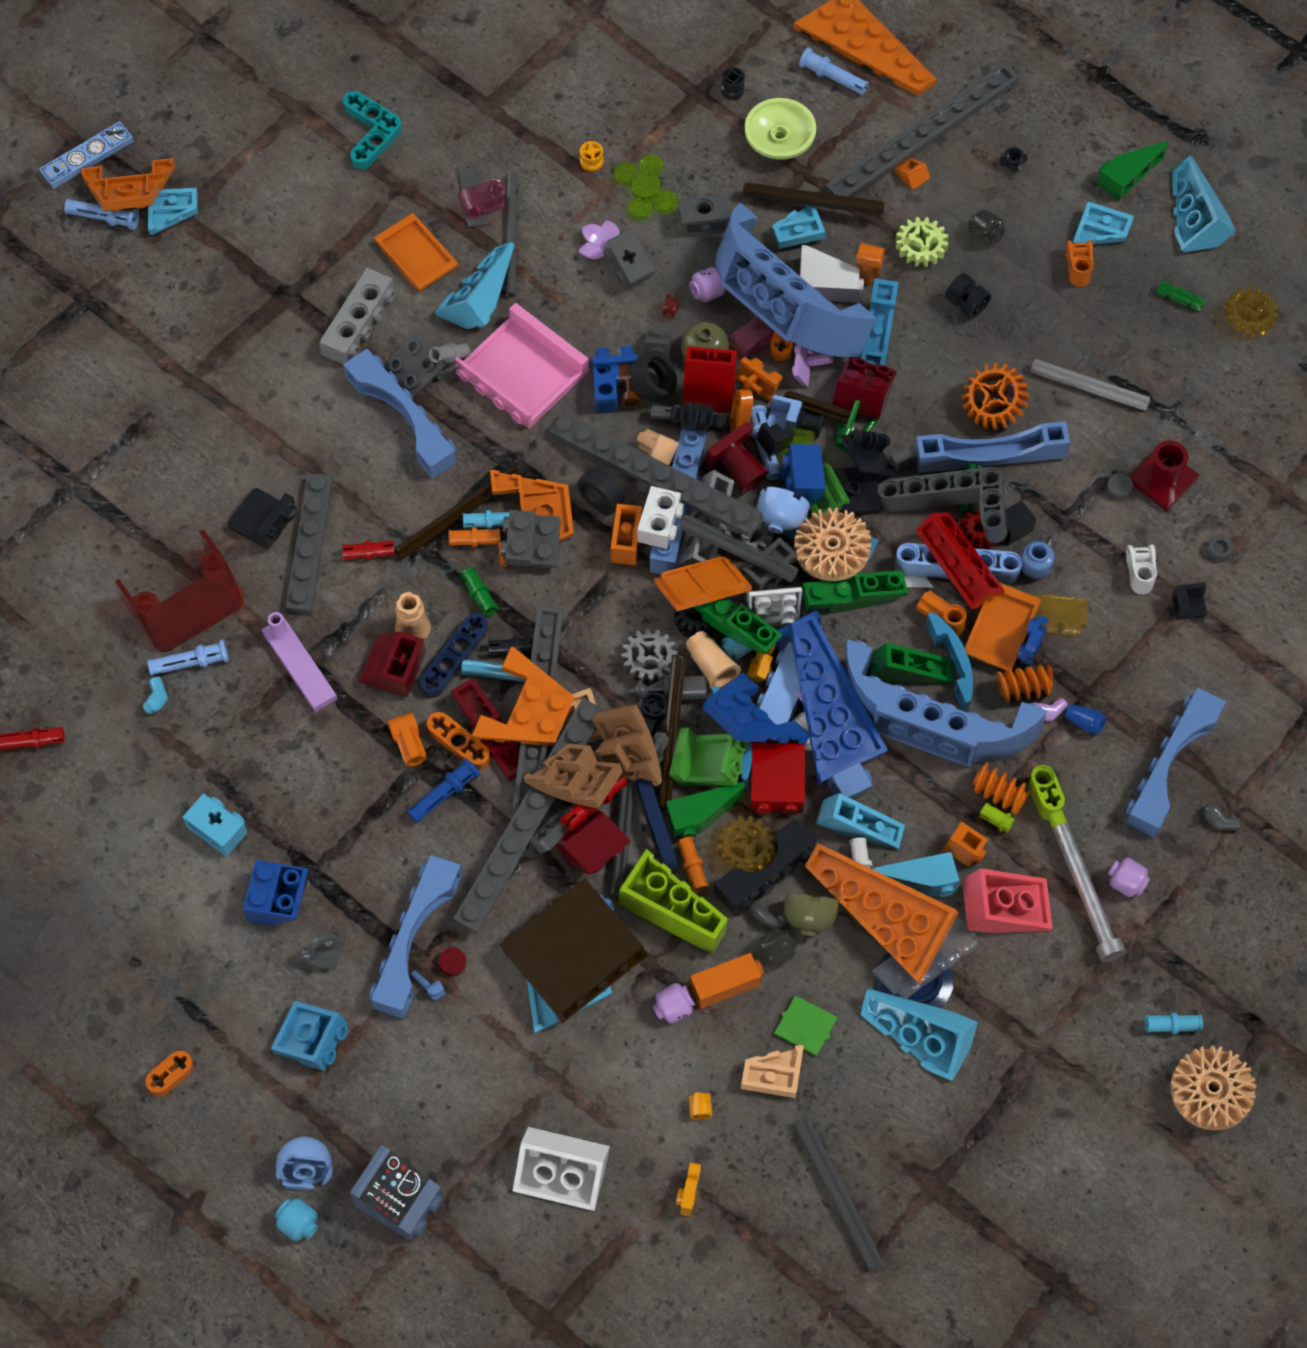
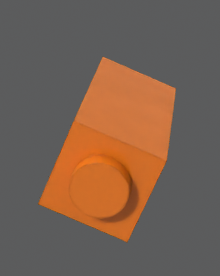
M748 953L691 975L690 987L699 1008L702 1009L761 986V976L764 975L759 960L754 961L752 954Z

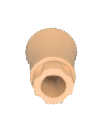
M411 592L401 594L395 608V632H403L425 639L430 633L431 624L426 616L423 602L418 595H414Z
M705 631L697 632L687 640V649L691 653L692 659L705 675L711 689L715 686L721 689L739 676L741 667L729 658Z

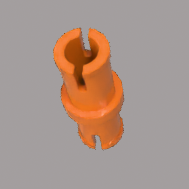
M472 527L471 530H449V546L472 545V548H475L478 545L498 544L500 542V528L477 530V527Z
M685 837L678 840L679 842L676 843L684 862L682 868L688 874L692 891L698 893L709 888L702 869L704 864L702 858L698 857L693 837Z

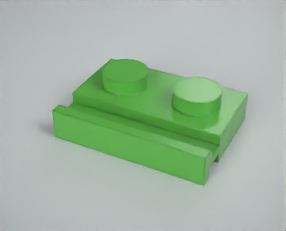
M826 462L823 464L825 492L820 502L810 505L812 512L817 515L819 509H821L822 514L827 513L828 508H831L832 512L835 508H838L839 512L842 509V505L850 503L832 467Z

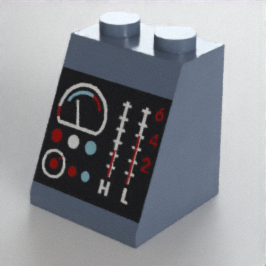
M383 1145L380 1146L350 1191L355 1208L411 1242L416 1235L419 1237L422 1235L428 1224L426 1219L431 1212L435 1213L443 1202L441 1197L443 1195L442 1190L438 1184Z

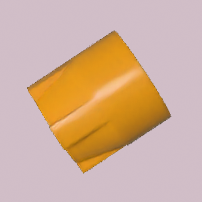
M697 1092L689 1096L690 1118L692 1120H706L713 1117L710 1093Z

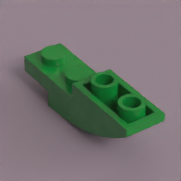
M902 570L860 573L854 575L852 579L807 582L801 586L806 610L827 609L828 613L870 607L895 600L909 593Z
M728 598L694 607L703 614L702 619L734 641L757 652L767 654L782 637L779 631L742 603L737 606Z

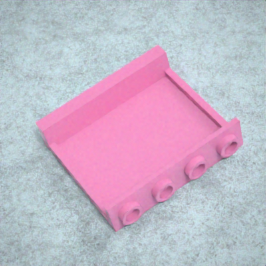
M515 303L509 308L510 317L463 361L458 357L455 359L456 373L464 382H470L480 395L489 397L498 409L507 411L516 423L523 424L530 429L589 372V358Z

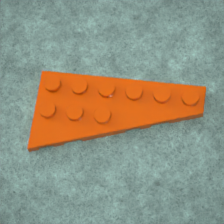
M830 0L793 24L794 30L806 32L811 35V39L831 46V50L861 66L864 64L872 68L873 72L879 76L882 74L894 81V84L916 96L921 95L936 85L937 79L859 0Z
M817 843L805 867L921 985L959 912Z

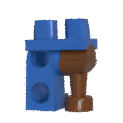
M622 346L619 348V355L610 356L609 349L607 348L596 349L595 357H593L595 413L618 412L616 389L618 385H624L625 389L621 396L623 407L632 409L641 405V395L636 391L630 376L631 365L634 360L638 359L637 354L633 352L632 346Z

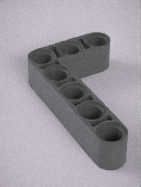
M995 467L888 479L878 486L882 507L888 512L980 502L981 523L985 538L992 543H997L1004 540L1007 536L1005 488L1001 472Z

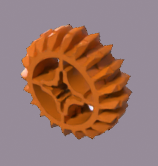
M994 362L991 370L988 365H984V372L981 373L978 369H975L977 377H968L971 385H964L963 387L967 392L962 395L963 401H966L963 408L968 411L967 416L970 419L974 418L976 425L982 423L983 428L988 429L992 423V428L998 430L999 424H1002L1007 429V421L1011 420L1013 424H1016L1015 416L1023 417L1024 413L1020 408H1028V403L1024 400L1030 398V394L1026 392L1029 387L1027 383L1023 382V375H1017L1018 371L1015 368L1009 370L1008 365L1004 364L1000 369L998 363ZM1001 379L994 385L986 384L992 380ZM1011 384L1014 385L1015 390L1012 403L1006 397L1009 391L1008 387ZM979 391L985 395L981 409H978L977 405ZM989 393H991L992 395L995 393L997 395L999 393L1002 400L999 398L997 400L994 398L993 400ZM998 408H1003V409H1005L1004 411H1002V412H1000V413L989 414V413H993V412H994L996 409H998Z

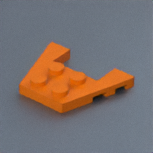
M174 158L152 160V173L104 178L103 167L96 166L81 168V175L103 211H120L125 208L141 209L153 205L173 173L175 162Z
M490 470L493 495L518 492L521 511L535 512V515L561 517L559 542L574 536L568 485L541 479L533 480L523 478L521 475H508L497 470ZM498 542L500 567L507 566L505 556H501L502 542Z
M511 647L502 666V671L522 678L526 682L508 723L503 724L481 715L472 734V739L478 741L488 739L495 740V742L516 741L521 742V744L555 746L575 697L517 649Z

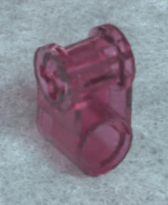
M493 179L460 191L458 199L469 219H476L482 215L501 210L505 206V185L500 180Z
M756 316L730 335L728 338L729 346L732 350L737 351V356L740 359L746 357L749 360L771 342L772 328Z

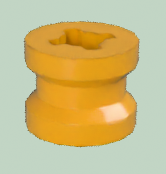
M588 141L581 145V167L589 172L602 168L604 161L602 145L595 141Z

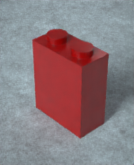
M687 346L682 408H684L685 402L714 407L713 412L731 414L735 387L736 350Z
M752 742L750 811H756L759 814L783 812L786 815H796L803 813L805 803V744Z

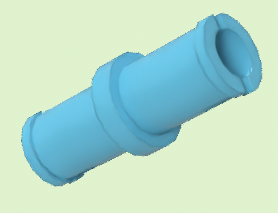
M486 510L485 513H463V529H471L472 527L486 529L503 527L504 516L509 517V512L491 513V510Z
M1170 1013L1169 1015H1146L1144 1021L1147 1033L1170 1032V1034H1178V1032H1202L1203 1018L1200 1014L1178 1015L1177 1013Z

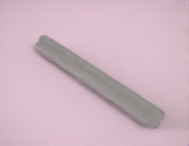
M1035 359L1031 366V373L1141 410H1146L1150 402V397L1038 359Z

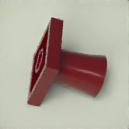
M747 421L707 450L701 466L705 473L708 474L723 464L735 480L742 494L752 490L769 474V470L761 465L745 449L753 430Z
M1163 441L1155 447L1153 453L1135 470L1130 478L1133 482V487L1167 512L1195 484L1200 474L1187 465L1189 455L1182 444L1176 441Z

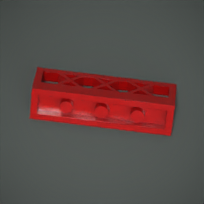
M931 513L916 529L920 538L971 609H977L988 597L1001 596L1005 592L949 513Z

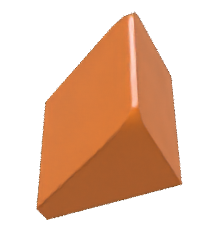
M913 158L908 159L894 169V173L913 190L930 178L926 163Z

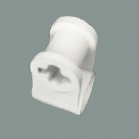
M1152 544L1148 547L1133 548L1132 545H1127L1126 562L1129 568L1130 586L1138 594H1148L1153 589L1157 576L1155 546Z

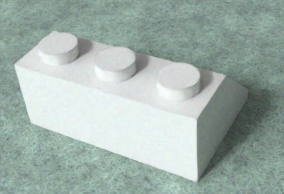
M528 1127L520 1146L513 1192L595 1211L610 1146Z

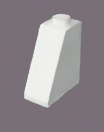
M802 245L800 277L829 301L857 303L858 293H863L864 279L859 278V268L807 245Z

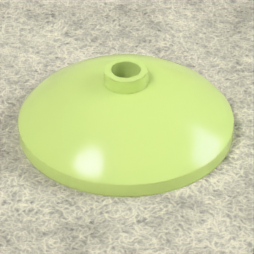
M772 98L757 104L749 112L745 121V136L750 146L759 154L772 159H790L801 155L812 145L816 136V122L810 110L803 104L787 98Z

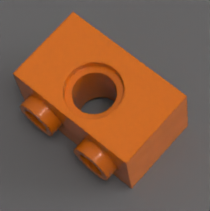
M617 504L611 542V563L637 564L639 549L637 529L642 516V506Z

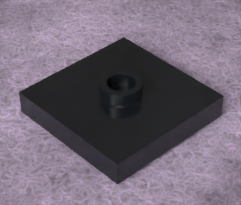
M856 467L833 469L850 500V503H845L841 506L842 509L839 513L844 514L845 510L848 511V514L853 512L854 516L881 513L882 507L878 494L876 475L860 473Z

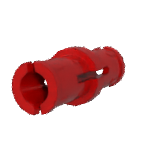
M365 540V543L342 544L344 561L366 558L368 561L372 560L373 557L395 556L393 540L380 542Z

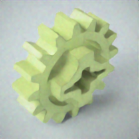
M916 217L914 223L907 220L906 226L901 225L899 232L896 234L895 248L900 250L899 257L906 256V263H910L912 260L915 261L916 267H918L920 262H923L925 267H928L929 261L937 264L938 258L943 259L944 253L948 248V234H944V226L938 228V221L929 223L928 217L924 221H920V218Z

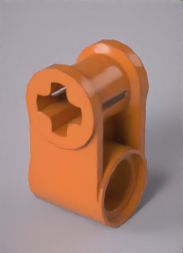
M1071 240L1066 242V262L1068 263L1069 281L1076 287H1085L1091 280L1094 265L1092 240H1088L1086 243H1072Z

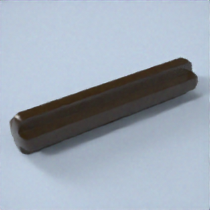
M787 391L784 395L786 398L802 401L801 410L819 416L824 415L825 418L846 425L851 414L850 410L793 391Z

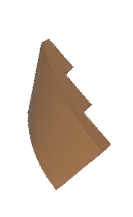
M637 705L596 713L591 720L604 740L595 751L599 762L618 763L623 770L621 776H625V778L633 781L639 778L652 781V785L659 786L662 782L658 756L649 729Z
M567 744L556 755L543 762L544 767L535 774L527 773L524 776V780L530 786L561 800L599 808L623 770L618 763L598 762L591 746Z

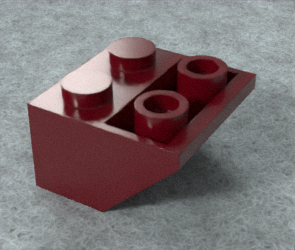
M849 357L837 380L832 405L852 411L855 401L859 400L860 404L857 413L879 420L886 407L897 371L885 365L866 362L862 358Z
M403 632L378 635L363 668L359 682L408 697L426 654L424 639Z
M596 809L577 825L573 831H568L555 846L567 865L591 875L600 871L604 867V863L610 858L620 855L624 851V847L631 841L604 812Z

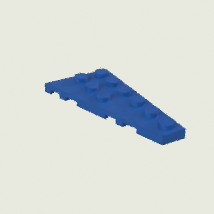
M813 613L791 623L789 631L819 785L830 780L833 775L859 762L862 765L885 754L888 750Z

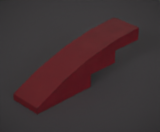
M473 678L451 690L452 696L473 730L481 715L503 723L500 714ZM482 739L481 742L488 747L490 756L509 782L517 777L520 753L516 741L495 742V740Z

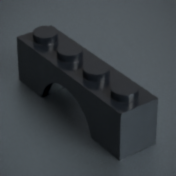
M795 818L775 834L774 846L777 856L770 866L757 872H746L734 867L714 883V894L734 916L741 911L743 913L747 912L755 903L754 900L760 895H768L775 888L776 882L781 878L785 880L790 877L798 864L801 862L806 863L816 847V840Z

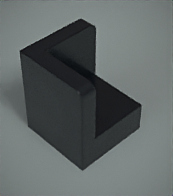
M765 422L761 424L755 439L768 456L772 457L790 447L796 432L793 429L784 432L778 423L770 427Z
M1022 500L1006 509L1008 532L1006 542L1010 545L1034 531L1036 518Z
M1205 583L1175 586L1171 598L1176 620L1200 618L1207 615L1203 597L1206 591Z

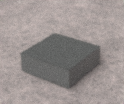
M914 445L891 454L890 465L896 473L915 466L917 450Z

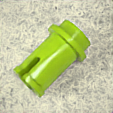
M990 803L985 804L979 815V818L998 827L999 832L1005 831L1008 833L1015 821L1011 817V813L1006 814L990 805Z

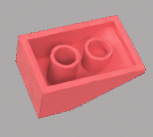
M981 868L962 879L967 930L983 933L1050 931L1053 929L1047 879Z

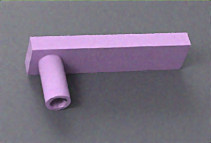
M279 612L271 613L268 616L269 626L263 628L262 633L314 712L336 701L337 695L286 619Z

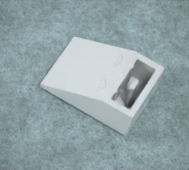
M802 587L748 591L744 594V606L773 628L781 629L799 619Z

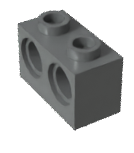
M778 538L763 551L794 567L797 565L798 554L781 538ZM751 562L742 568V575L751 584L752 591L772 589L783 580V578Z

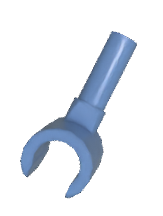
M416 971L411 973V977L425 988L430 999L437 1000L445 995L444 988L439 980L430 984L428 980L424 979Z

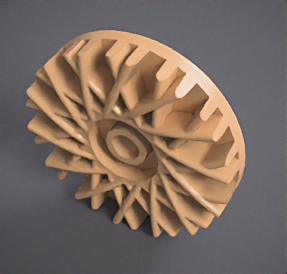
M828 508L827 513L822 514L821 509H819L818 515L813 512L812 518L808 520L806 517L804 523L800 525V529L796 530L794 550L798 554V563L808 574L825 581H840L856 575L865 567L871 554L870 531L866 530V523L862 522L861 518L855 519L853 512L848 514V511L845 510L843 514L838 512V508H835L833 512L831 508Z
M1203 1046L1199 1050L1194 1049L1191 1054H1186L1180 1060L1171 1078V1096L1179 1113L1191 1124L1206 1130H1225L1237 1125L1247 1116L1256 1098L1255 1090L1257 1086L1254 1084L1255 1078H1252L1250 1075L1251 1068H1246L1247 1063H1242L1238 1059V1054L1233 1056L1231 1050L1228 1053L1221 1051L1222 1047L1215 1049L1214 1046H1211L1209 1049H1204ZM1209 1087L1214 1088L1217 1092H1212Z

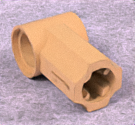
M650 429L640 432L637 437L641 450L650 454L649 456L670 465L679 445L678 441Z

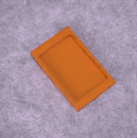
M414 213L374 237L380 250L410 284L419 291H422L459 267L458 262Z
M724 556L661 573V577L654 579L656 586L676 611L752 591L751 584L732 561Z
M1000 583L1005 592L1001 596L988 597L984 601L966 643L965 650L971 658L1003 671H1012L1017 660L1019 648L1027 636L1026 630L1031 619L1035 617L1042 599Z

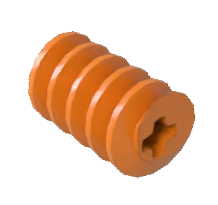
M1046 664L1045 670L1041 665H1037L1035 671L1031 666L1026 667L1025 672L1021 668H1017L1014 674L1011 670H1006L1004 676L998 671L996 673V683L999 695L1004 697L1006 703L1010 702L1011 695H1014L1016 702L1020 701L1021 693L1024 694L1026 700H1030L1031 692H1034L1036 698H1040L1041 690H1044L1046 696L1050 697L1051 689H1053V673L1050 664Z
M985 762L972 783L971 787L975 785L974 793L978 795L984 790L983 798L987 800L993 796V804L995 805L1003 800L1002 809L1007 810L1012 806L1011 814H1018L1031 790L1027 793L1025 792L1026 783L1024 782L1019 787H1016L1017 778L1015 777L1007 782L1006 772L998 777L997 767L989 772V763Z

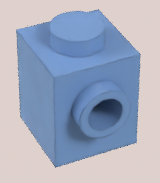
M859 762L833 775L827 784L834 795L840 793L848 798L855 799L870 790L872 787V777L866 768L863 769Z

